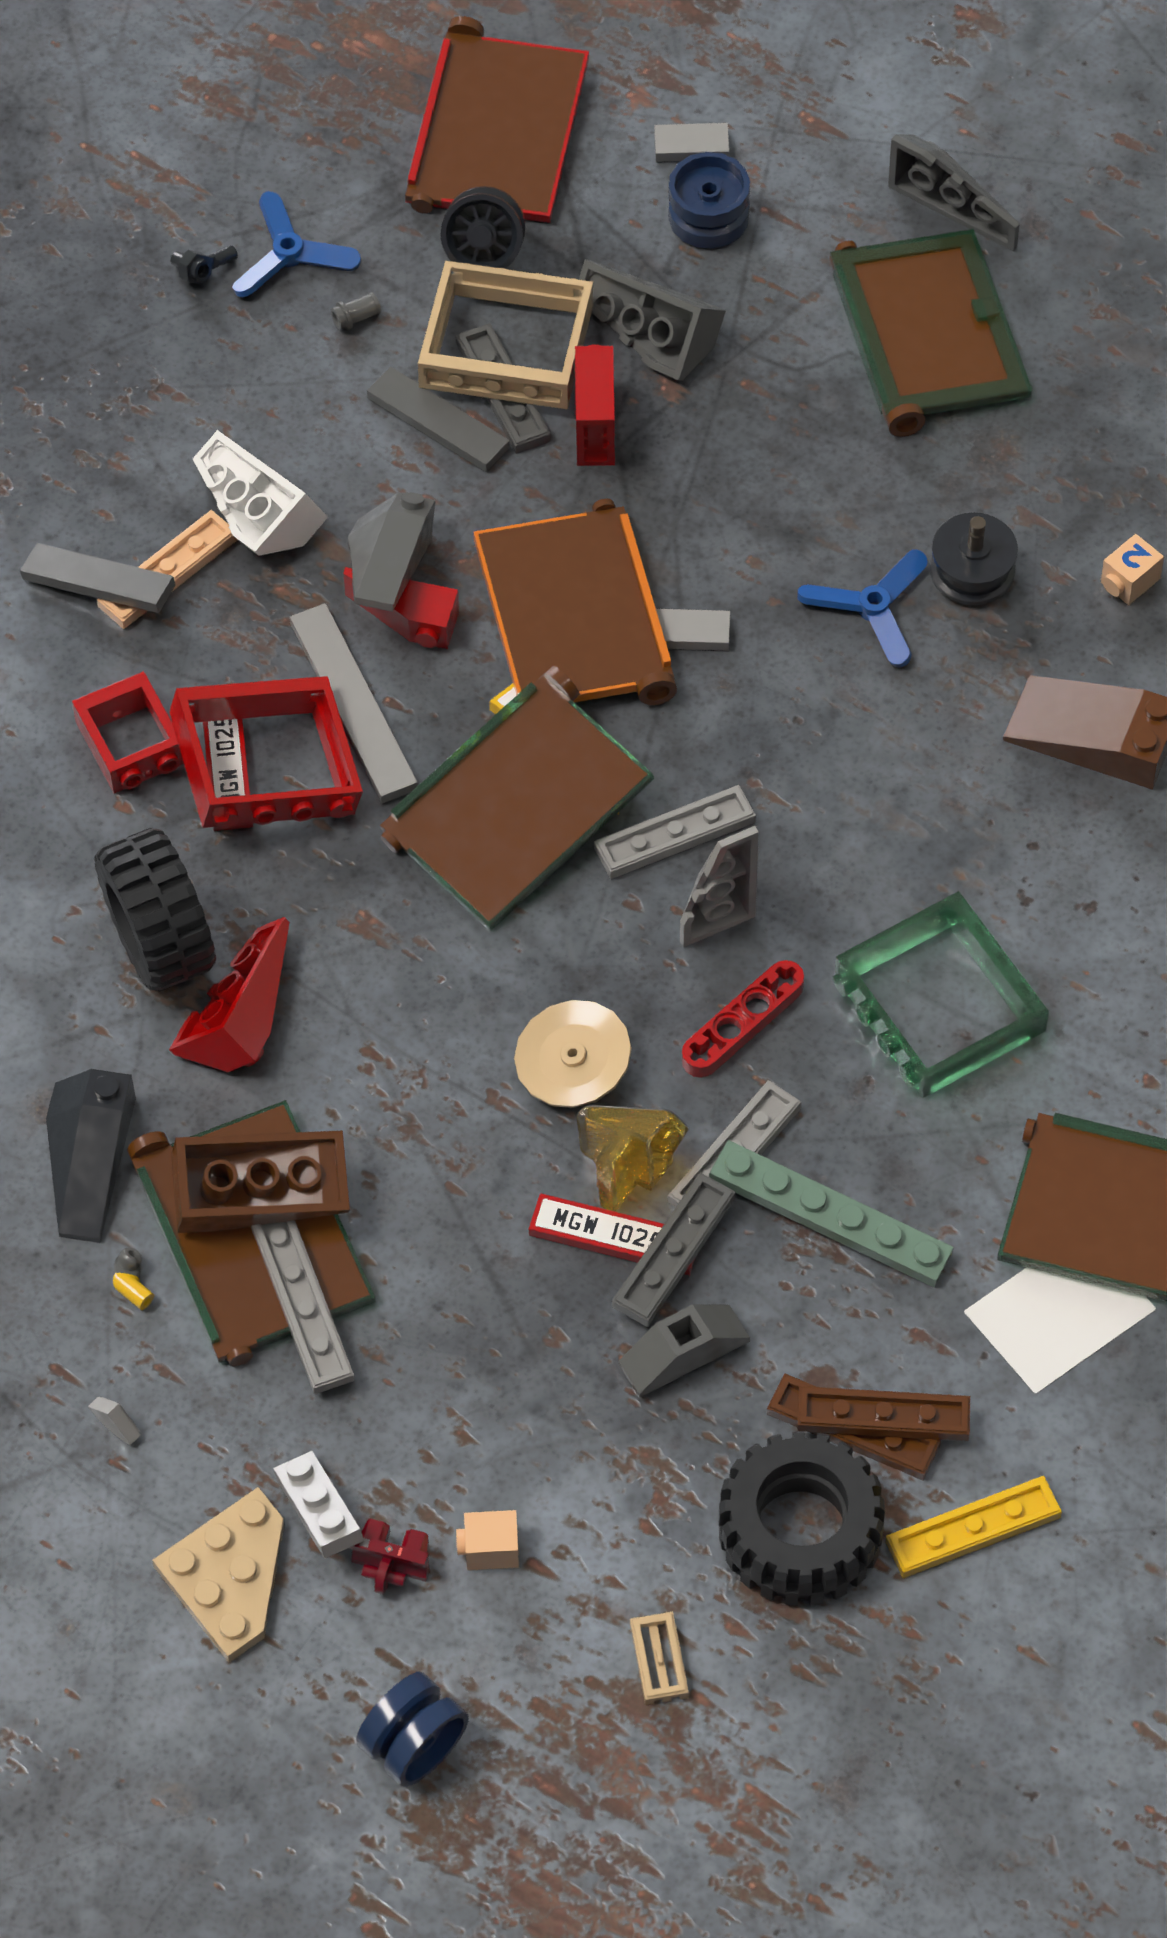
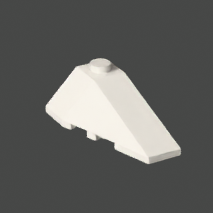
M218 430L193 458L207 487L212 491L220 512L225 516L232 535L258 556L304 546L328 518L305 492Z

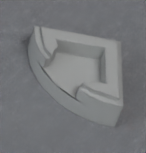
M97 1397L88 1406L99 1421L125 1443L131 1445L141 1436L139 1429L119 1403L103 1397Z

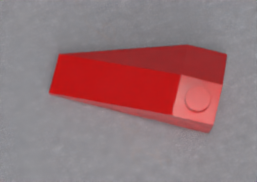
M286 917L277 919L255 930L231 961L230 966L234 971L224 977L220 983H214L207 992L211 1001L200 1014L197 1011H192L185 1020L169 1049L173 1055L226 1072L242 1066L250 1067L262 1057L264 1053L262 1048L271 1033L290 922Z

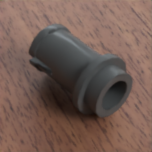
M373 292L347 303L339 301L336 303V307L331 309L333 322L339 330L343 328L350 330L352 329V324L375 315L378 316L381 313L380 303Z

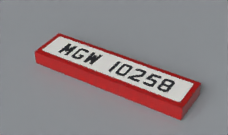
M243 719L203 722L207 769L215 797L250 795ZM253 824L234 825L229 828L213 827V830L221 831L239 828H249L253 827Z
M540 1193L528 1230L529 1236L638 1263L664 1224ZM695 1259L684 1273L685 1275L690 1276Z

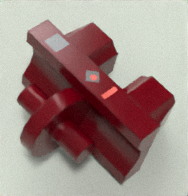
M369 1518L361 1531L364 1541L351 1546L350 1549H352V1563L363 1565L361 1576L375 1580L374 1592L384 1595L389 1583L404 1587L406 1577L426 1582L430 1572L428 1534L414 1529L406 1530L402 1545H395L387 1542L391 1532L390 1525L383 1521Z

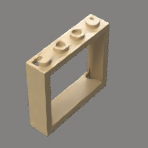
M445 261L418 361L419 388L568 409L575 382V346L584 345L593 308V282ZM455 295L577 313L563 371L557 372L441 355L440 350Z

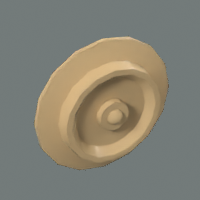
M570 1000L549 1006L530 1020L518 1038L514 1060L520 1082L533 1097L550 1106L575 1108L597 1102L616 1088L628 1070L632 1048L627 1028L614 1011L596 1002Z

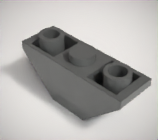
M693 1304L655 1323L619 1360V1366L638 1397L641 1398L750 1342V1336L730 1305Z

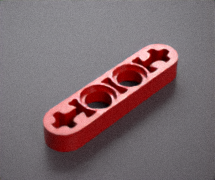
M789 960L778 961L692 1035L682 1048V1065L685 1071L699 1078L711 1075L801 995L804 987V972L799 964ZM779 977L785 980L792 977L793 985L785 982L778 988ZM777 989V995L775 997L773 992ZM758 998L766 1001L769 1008L765 1012L757 1014L749 1011L746 1004L750 1000ZM724 1024H734L740 1029V1033L735 1038L727 1039L720 1036L717 1030ZM708 1050L707 1061L702 1058L696 1061L693 1060L694 1052L702 1055Z

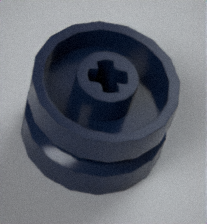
M702 152L690 155L680 161L671 172L669 180L668 220L672 231L683 242L697 248L714 249L727 246L739 239L748 227L750 179L746 169L736 159L723 153Z
M419 1671L408 1675L395 1684L377 1702L363 1721L356 1737L357 1745L372 1760L380 1761L385 1759V1772L403 1787L416 1784L429 1775L453 1750L464 1734L469 1722L468 1713L453 1699H440V1687L425 1673Z

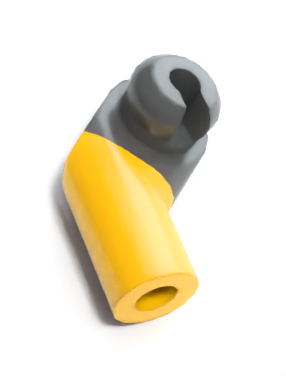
M125 1248L114 1262L113 1286L138 1309L144 1310L153 1301L154 1294L139 1282L140 1264L142 1262L140 1252L134 1248Z

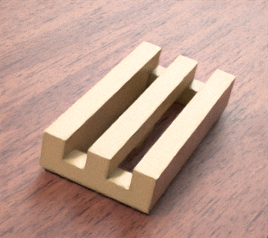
M673 1612L630 1619V1628L645 1705L654 1704L655 1700L661 1699L663 1702H668L673 1697H680V1699L689 1698ZM660 1624H665L677 1681V1685L669 1686L657 1627ZM642 1627H648L660 1686L657 1689H652L641 1632Z

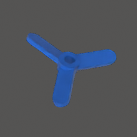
M264 192L259 200V205L273 240V250L235 281L233 290L238 297L249 296L282 267H292L299 263L353 271L360 266L361 256L356 249L351 247L302 240L293 231L281 197L274 192Z
M910 550L877 585L868 586L861 592L816 585H803L798 589L797 599L807 605L858 611L865 620L870 621L891 665L903 667L910 662L912 655L891 612L890 604L925 569L927 557L920 550Z

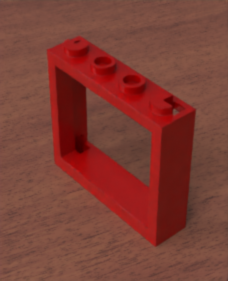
M328 676L176 688L169 712L202 828H229L234 825L254 823L266 825L276 821L287 820L301 822L311 818L331 816L342 818L355 814L363 790ZM313 713L335 787L215 797L194 723Z

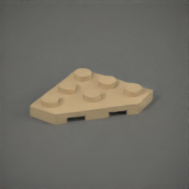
M259 1487L152 1560L154 1568L229 1663L265 1638L270 1597H272L280 1541H282L283 1517Z

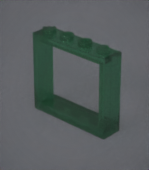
M959 891L837 955L835 958V974L832 977L837 990L842 996H849L855 1005V1012L860 1022L866 1027L870 1025L877 1035V1042L882 1052L887 1057L892 1056L899 1065L900 1075L906 1085L910 1088L915 1087L922 1098L1046 1032L1049 1010ZM950 928L1018 1020L939 1063L926 1068L863 982L860 975Z

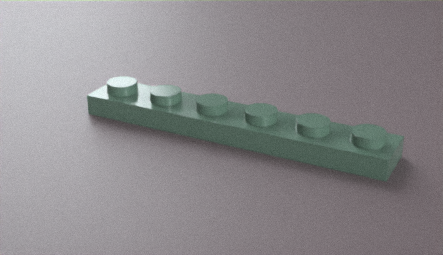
M727 1140L709 1173L710 1178L732 1189L737 1194L931 1287H935L953 1252V1246L730 1140Z

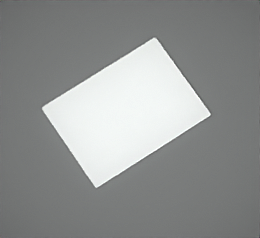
M1032 1263L967 1308L964 1313L1034 1393H1038L1155 1311L1156 1308L1137 1288Z

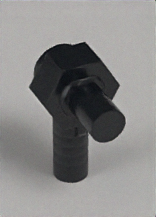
M232 245L209 255L187 250L185 254L174 252L170 262L173 266L178 267L180 278L188 282L202 284V282L209 279L212 269L236 260L238 253Z

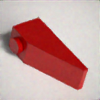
M345 567L343 572L345 595L354 601L352 568ZM410 580L393 612L360 606L410 642L418 643L427 648L439 647L448 649L459 615L458 589Z

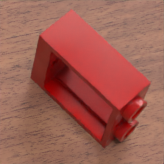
M575 346L577 466L615 465L613 346Z
M144 671L72 701L76 724L113 793L135 788L147 779L159 774L171 773L184 764L173 723ZM148 707L165 740L115 761L98 727Z

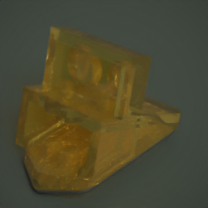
M589 1105L580 1110L576 1116L580 1150L586 1157L594 1160L596 1165V1186L599 1191L600 1207L616 1212L636 1185L649 1191L654 1188L673 1163L672 1155L678 1149L689 1130L688 1126L674 1112L668 1109L595 1105Z

